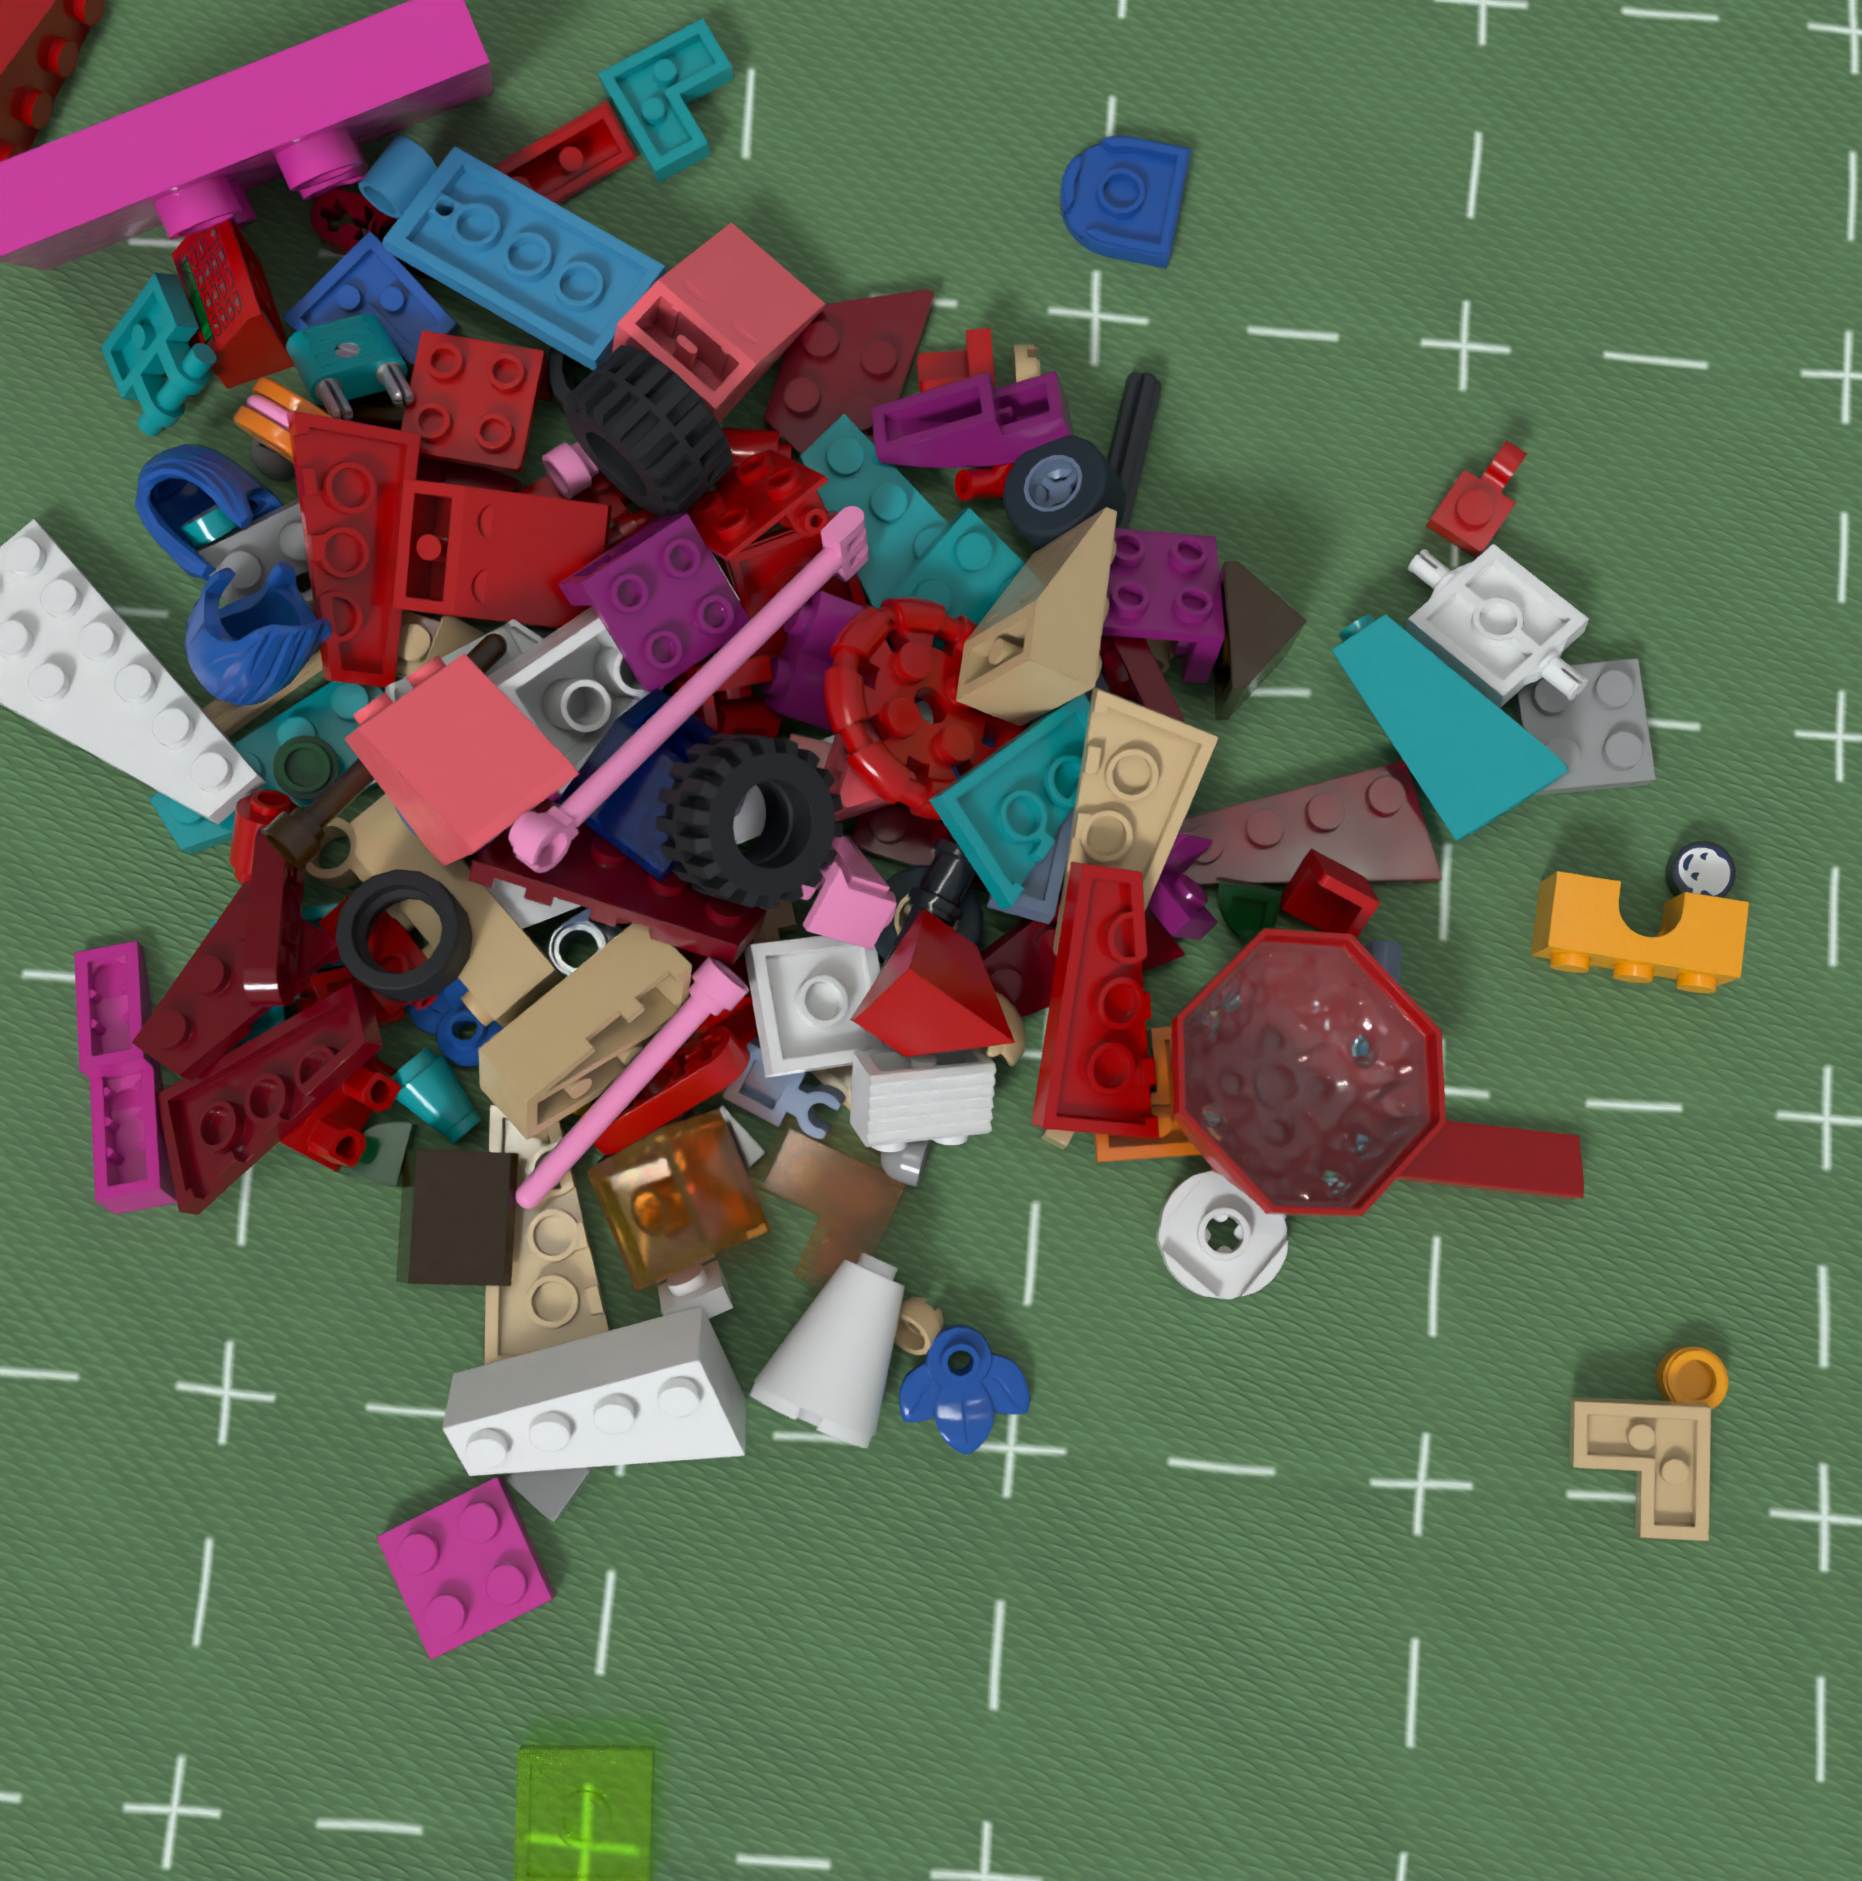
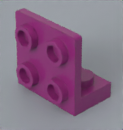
M687 513L658 517L558 583L571 606L592 605L638 682L646 692H656L726 644L750 621Z
M1115 528L1116 554L1110 565L1106 595L1109 600V610L1103 623L1102 635L1171 640L1172 655H1179L1181 659L1182 682L1207 683L1225 639L1216 536Z

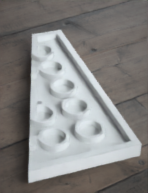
M33 519L0 547V704L69 743L84 749L114 768L131 775L217 825L236 810V804L240 799L252 795L253 792L258 791L267 783L37 521Z

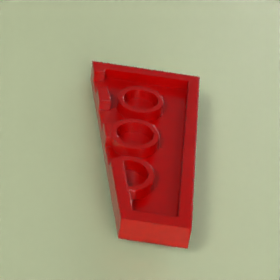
M297 411L287 412L315 617L317 620L320 618L329 619L333 628L328 640L319 644L324 680L386 688L389 684L395 682L402 609L392 608L403 478L416 480L421 434Z
M1071 861L1031 1124L1042 1129L1159 1139L1158 1116L1153 1115L1151 1110L1150 1085H1156L1154 1057L1148 1056L1146 1020L1152 1019L1150 993L1144 991L1142 960L1148 957L1143 878L1140 871Z

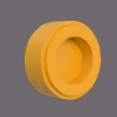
M1681 1346L1670 1350L1660 1360L1656 1370V1384L1659 1393L1665 1401L1701 1402L1709 1405L1712 1410L1722 1402L1727 1393L1728 1374L1721 1359L1710 1350L1694 1346Z

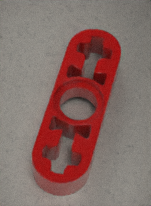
M725 1026L712 1028L676 1051L593 1145L604 1155L615 1154L732 1084L746 1069L750 1059L749 1050ZM596 1099V1100L589 1106V1108H590L598 1099Z

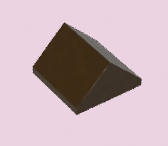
M1238 561L1224 562L1219 574L1225 639L1213 667L1216 720H1228L1287 656L1306 623L1302 616Z
M413 1149L405 1152L397 1282L407 1284L511 1286L518 1153Z

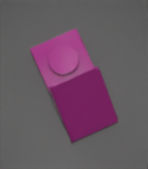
M1187 834L1177 835L1147 905L1172 937L1201 940L1218 923L1204 906L1208 902L1205 892L1196 882L1183 874L1213 843L1211 839Z

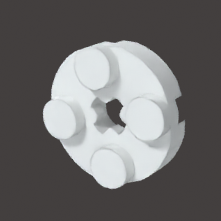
M1208 1171L1184 1180L1168 1196L1159 1215L1156 1242L1166 1268L1182 1286L1200 1296L1232 1299L1259 1291L1281 1269L1288 1249V1240H1286L1287 1226L1284 1220L1286 1216L1265 1214L1252 1199L1223 1176L1213 1171ZM1230 1217L1237 1223L1233 1235L1239 1242L1233 1250L1229 1247L1221 1246L1215 1251L1207 1243L1210 1240L1211 1233L1206 1226L1212 1218L1222 1223Z

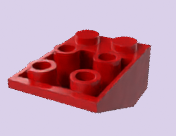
M403 478L392 608L503 622L515 619L521 624L560 628L592 607V605L571 606L558 583L608 550L612 506Z

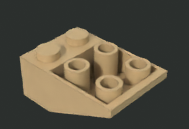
M1108 507L1102 509L1031 555L964 643L956 701L1017 726H1022L1095 688V682L1099 677L1102 667L1099 651L1102 627L1109 610V600L1106 595L1110 565L1116 554L1114 532L1117 511Z

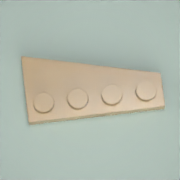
M1093 688L1053 952L1056 957L1071 861L1142 872L1144 909L1146 910L1218 741V736L1100 688Z
M490 1105L489 1152L519 1154L518 1189L565 1136L562 1121L559 1120L526 1140L496 1105ZM573 1168L564 1175L536 1207L530 1209L523 1208L516 1201L511 1286H486L484 1365L610 1331Z

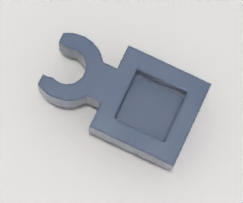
M755 1036L746 1047L750 1052V1059L746 1069L732 1084L727 1086L722 1097L777 1127H780L788 1113L796 1116L800 1128L806 1134L814 1138L824 1139L832 1125L815 1114L814 1104L824 1103L838 1111L846 1099L844 1093L831 1085L812 1087L804 1081L809 1071L765 1077L759 1038Z

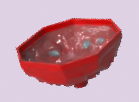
M1264 928L1171 1019L1170 1059L1173 1077V1116L1191 1144L1195 1146L1212 1166V1171L1223 1176L1232 1185L1246 1194L1265 1214L1334 1217L1363 1216L1446 1124L1442 1030L1352 934Z

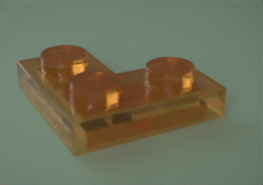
M790 1129L762 1188L820 1215L793 1275L823 1288L844 1259L857 1264L862 1252L869 1256H874L907 1184L898 1182L884 1172Z

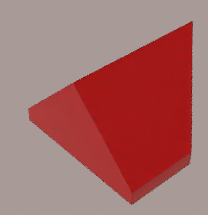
M923 909L850 1019L905 1057L1015 1043L978 947L930 912Z

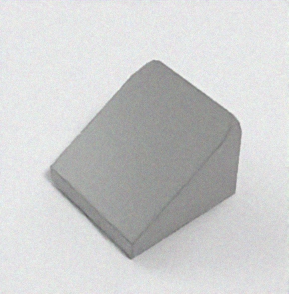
M597 1467L511 1473L506 1481L541 1514L554 1523L563 1516Z

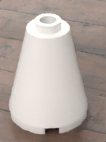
M863 1252L857 1264L844 1259L755 1378L750 1396L794 1420L798 1417L817 1426L816 1430L847 1443L868 1448L872 1437L876 1435L905 1288L904 1285L893 1281L898 1268Z

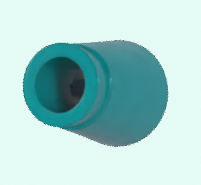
M428 1047L413 1057L392 1076L401 1088L395 1099L442 1136L445 1135L452 1144L482 1120L480 1115L474 1110V1105L444 1055L437 1058Z

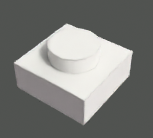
M717 1260L704 1266L691 1264L680 1268L671 1274L665 1283L658 1286L663 1316L703 1306L709 1319L733 1308L728 1283Z

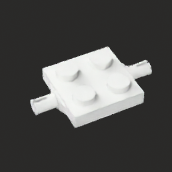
M1492 544L1473 562L1452 571L1429 554V551L1426 549L1420 551V555L1417 554L1409 564L1408 571L1413 572L1434 591L1430 600L1408 618L1405 630L1496 706L1501 708L1525 685L1535 682L1540 678L1546 679L1567 696V699L1570 701L1587 685L1589 679L1582 676L1560 657L1562 652L1584 633L1589 618L1495 544Z

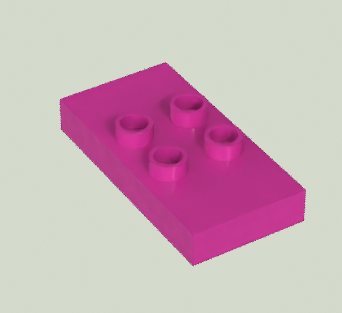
M464 0L407 1L1 161L0 261L48 271L161 225L164 226L169 239L186 237L211 228L233 217L242 229L257 220L246 191L284 177L290 191H299L303 201L318 198L326 192L340 190L361 181L369 171V167L360 146L494 93L490 61Z

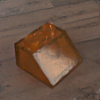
M720 1109L664 1126L587 1170L636 1292L732 1251L771 1231L761 1203L753 1189L736 1149L734 1139L728 1130Z

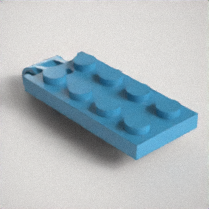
M397 135L358 184L364 197L374 207L392 218H399L383 238L382 245L385 251L593 371L612 354L616 324L652 285L667 273L665 265L456 146L453 147L440 166L436 168L432 158L417 143L407 137Z

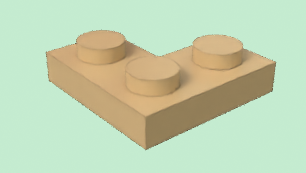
M1570 1397L1569 1463L1573 1468L1636 1471L1635 1532L1639 1537L1709 1541L1711 1407L1701 1402Z

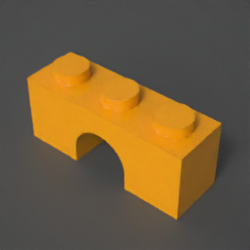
M1557 871L1539 884L1531 956L1550 959L1549 967L1564 972L1586 973L1589 972L1590 966L1614 969L1613 978L1633 983L1653 982V976L1677 979V989L1694 993H1715L1717 986L1741 978L1749 902L1684 892L1664 902L1662 923L1655 937H1646L1632 931L1621 917L1619 911L1621 881Z

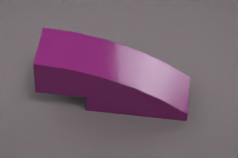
M1056 371L1000 388L995 387L988 372L871 408L875 453L880 463L941 468L1015 463L1021 454L1030 449L1064 436L1074 435L1069 403Z

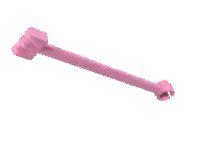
M845 507L821 530L823 549L559 808L553 805L547 812L539 814L529 811L516 820L510 830L508 839L511 841L510 844L514 846L513 851L517 854L515 857L538 873L546 872L558 864L568 851L571 841L579 834L577 828L833 575L846 583L868 561L869 550L864 512L859 507Z

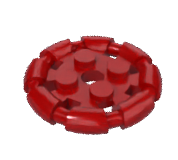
M918 597L888 598L881 603L880 609L868 606L853 615L836 636L829 650L833 664L831 668L824 672L823 680L827 719L833 736L840 735L850 755L845 760L856 775L872 791L890 804H895L899 801L910 806V812L913 815L927 819L942 820L929 799L957 780L952 768L956 767L961 777L1027 729L1028 723L1017 726L956 701L964 643L978 626L975 622L965 615H961L956 619L945 613L946 608L944 604ZM887 635L895 649L893 653L885 639ZM934 636L945 641L943 651L932 647ZM861 675L867 677L866 680H865V683H864V679H863V677H862ZM915 697L923 699L930 706L933 713V724L921 718V713L914 703ZM872 719L883 741L880 740L873 743L863 723ZM983 736L995 741L993 748L981 743ZM910 771L916 774V780L910 778Z

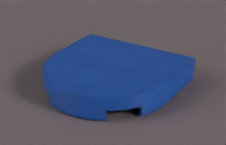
M1109 136L1102 139L1101 143L1086 149L1079 156L1076 155L1069 162L1064 172L1060 191V211L1070 234L1082 246L1096 254L1167 268L1191 148L1131 136Z

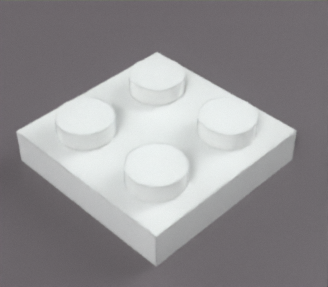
M815 936L751 944L744 950L765 1077L853 1065V1053L856 1050L867 1051L870 1048L880 1050L882 1047L892 1049L850 1020L880 972L878 953L875 946L871 950L826 936Z

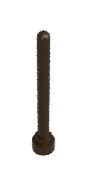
M489 634L466 656L485 674L505 655L507 642L499 634ZM358 758L304 810L296 808L290 814L281 812L262 830V834L286 861L296 868L302 869L321 851L319 842L326 837L323 829L375 779Z

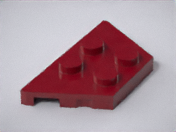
M925 289L826 304L824 309L787 348L763 417L765 428L771 431H781L782 444L793 445V449L801 456L845 414L875 445L871 408L902 399L934 305L935 292Z

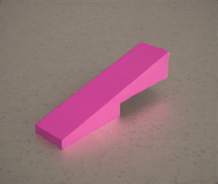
M138 941L74 952L79 1071L90 1079L95 1201L114 1214L177 1203L156 1094L163 1091L160 1065L156 1059L132 1043L152 1014L143 946Z

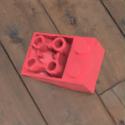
M731 222L659 278L616 324L612 353L621 345H630L657 358L693 389L709 408L717 422L720 423L824 309L826 304Z

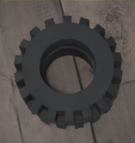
M619 346L563 399V410L570 429L588 457L623 494L638 506L656 516L664 517L665 515L686 513L733 465L732 452L725 434L701 398L667 365L633 346Z
M734 732V735L718 734L709 737V745L696 743L685 751L690 762L688 764L675 762L668 772V775L675 780L671 789L661 787L658 802L666 803L665 815L656 816V830L667 833L668 840L660 844L664 858L678 861L672 871L680 880L693 883L691 888L702 894L752 908L754 905L766 909L776 908L780 906V900L793 903L804 897L802 885L815 888L824 878L819 871L823 863L832 865L837 855V851L831 849L833 837L842 838L843 823L835 822V812L843 809L842 801L839 794L830 793L829 788L835 782L829 769L818 768L817 765L820 760L818 756L811 750L799 749L798 743L786 739ZM757 785L765 802V824L757 842L742 854L734 837V817L743 796Z

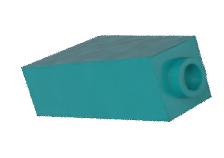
M1371 614L1365 615L1339 633L1342 643L1333 648L1332 652L1457 842H1461L1569 774V770L1561 758L1388 615L1385 614L1377 620H1374Z

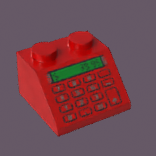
M234 217L206 230L186 236L171 255L179 281L189 304L194 310L199 326L197 333L189 340L191 348L196 343H202L214 351L217 359L210 370H213L227 389L295 367L286 350L288 339L261 259Z

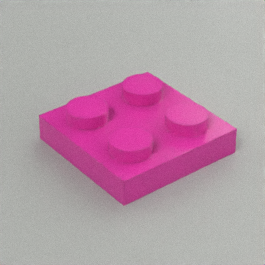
M502 1475L376 1537L430 1660L552 1600L556 1596Z

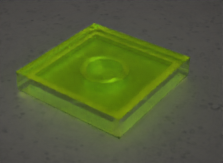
M521 1745L518 1749L514 1881H652L655 1746Z

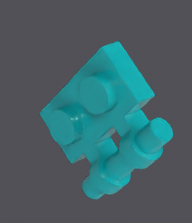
M154 273L101 346L121 399L139 400L143 412L139 416L137 424L140 430L149 436H157L164 427H172L177 423L185 412V400L189 395L200 393L210 381V368L217 359L214 351L205 344L196 343L190 349L188 341L198 330L199 326L194 310L187 300L179 278L174 274ZM165 372L168 377V380L166 382L163 377V374Z

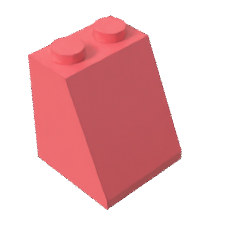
M465 653L447 666L438 655L406 678L413 689L397 701L393 702L386 692L371 701L353 715L360 726L345 738V741L441 867L474 853L516 822L521 815L532 810L579 775L572 763Z

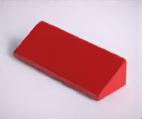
M605 101L491 167L558 204L636 159L637 155L610 105Z
M1446 1121L1444 1127L1395 1179L1569 1200L1584 1198V1177L1579 1135Z

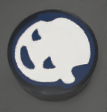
M1696 841L1682 847L1671 856L1666 866L1665 877L1667 886L1675 897L1684 892L1723 898L1734 885L1736 870L1731 856L1724 848L1713 842Z

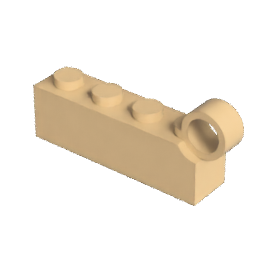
M386 793L350 823L336 817L323 829L326 837L319 842L321 851L329 841L338 837H348L351 844L347 859L338 867L322 869L320 866L321 851L306 865V871L325 886L346 888L360 880L364 883L374 875L400 869L420 871L441 882L455 896L468 914L473 935L469 960L458 976L468 988V991L460 998L485 1027L494 1020L505 1028L565 979L564 975L553 965L552 961L528 933L519 927L488 889L482 884L469 881L471 867L463 858L444 867L439 865L420 838L413 834L401 820L395 805ZM408 899L394 903L386 909L387 913L393 919L395 917L408 933L415 927L429 942L422 949L427 959H429L440 943L442 932L440 917L432 906L421 900Z

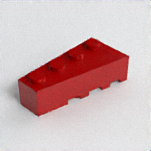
M0 0V162L29 151L39 129L44 128L49 122L53 102L65 78L74 72L78 62V52L91 26L96 25L103 14L104 0Z

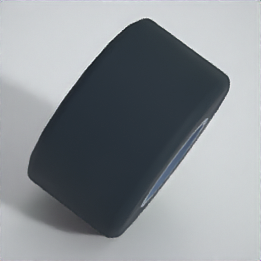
M1076 435L1055 439L1021 454L1006 476L1003 491V501L1007 517L1036 551L1106 507L1117 511L1115 528H1117L1123 519L1126 503L1123 483L1116 471L1091 441Z

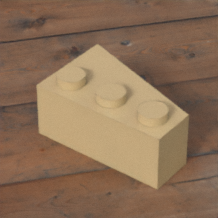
M632 923L478 1049L480 1088L526 1140L530 1139L601 1096L689 999L690 993L688 989L690 988L692 965L674 946L651 939L649 927Z

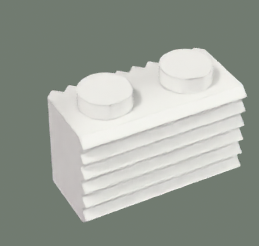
M884 1047L880 1050L871 1048L867 1051L856 1050L853 1053L850 1124L866 1147L871 1146L882 1152H898L905 1149L908 1142L933 1140L943 1145H959L965 1143L969 1135L990 1133L992 1131L990 1121L993 1119L991 1110L994 1107L992 1098L995 1096L993 1086L996 1084L994 1074L997 1072L995 1062L982 1047L910 1057L902 1056L895 1050Z

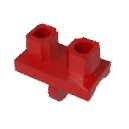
M372 1056L282 1138L280 1142L337 1172L340 1165L355 1166L367 1147L365 1135L360 1132L373 1110L381 1112L384 1109H389L401 1090L399 1083L392 1077L397 1070Z

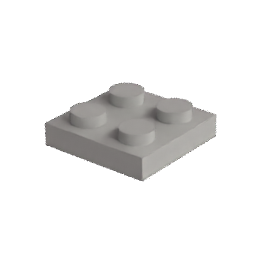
M1638 659L1570 665L1582 676L1589 679L1584 689L1578 695L1576 694L1575 698L1571 701L1544 678L1525 685L1511 698L1514 720L1561 758L1569 770V774L1534 796L1646 786L1656 780Z

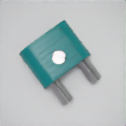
M370 313L359 314L305 328L295 332L287 341L286 350L312 399L318 404L325 405L332 418L341 419L340 416L342 414L344 420L350 421L353 417V410L347 400L387 390L393 403L398 407H403L402 398L407 406L414 400V393L405 379L408 368L383 323L376 315Z

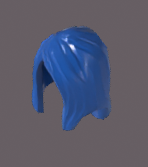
M183 444L156 454L142 467L137 479L138 489L135 507L146 529L154 540L189 576L206 581L210 579L209 575L216 571V568L197 552V546L193 547L181 530V525L217 504L227 517L238 525L231 531L239 527L246 530L251 521L284 505L269 488L237 462L215 449L197 444Z
M283 561L278 562L271 570L264 586L260 590L218 609L220 597L236 573L230 568H224L212 574L186 623L185 651L189 665L196 678L209 694L235 706L263 703L291 684L309 661L317 645L327 641L332 633V623L329 622V619L320 618L317 620L314 613L310 611L297 588L295 570L290 564Z

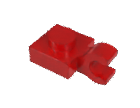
M1506 440L1480 479L1464 469L1426 527L1475 559L1478 558L1516 504V502L1503 495L1501 491L1527 453Z

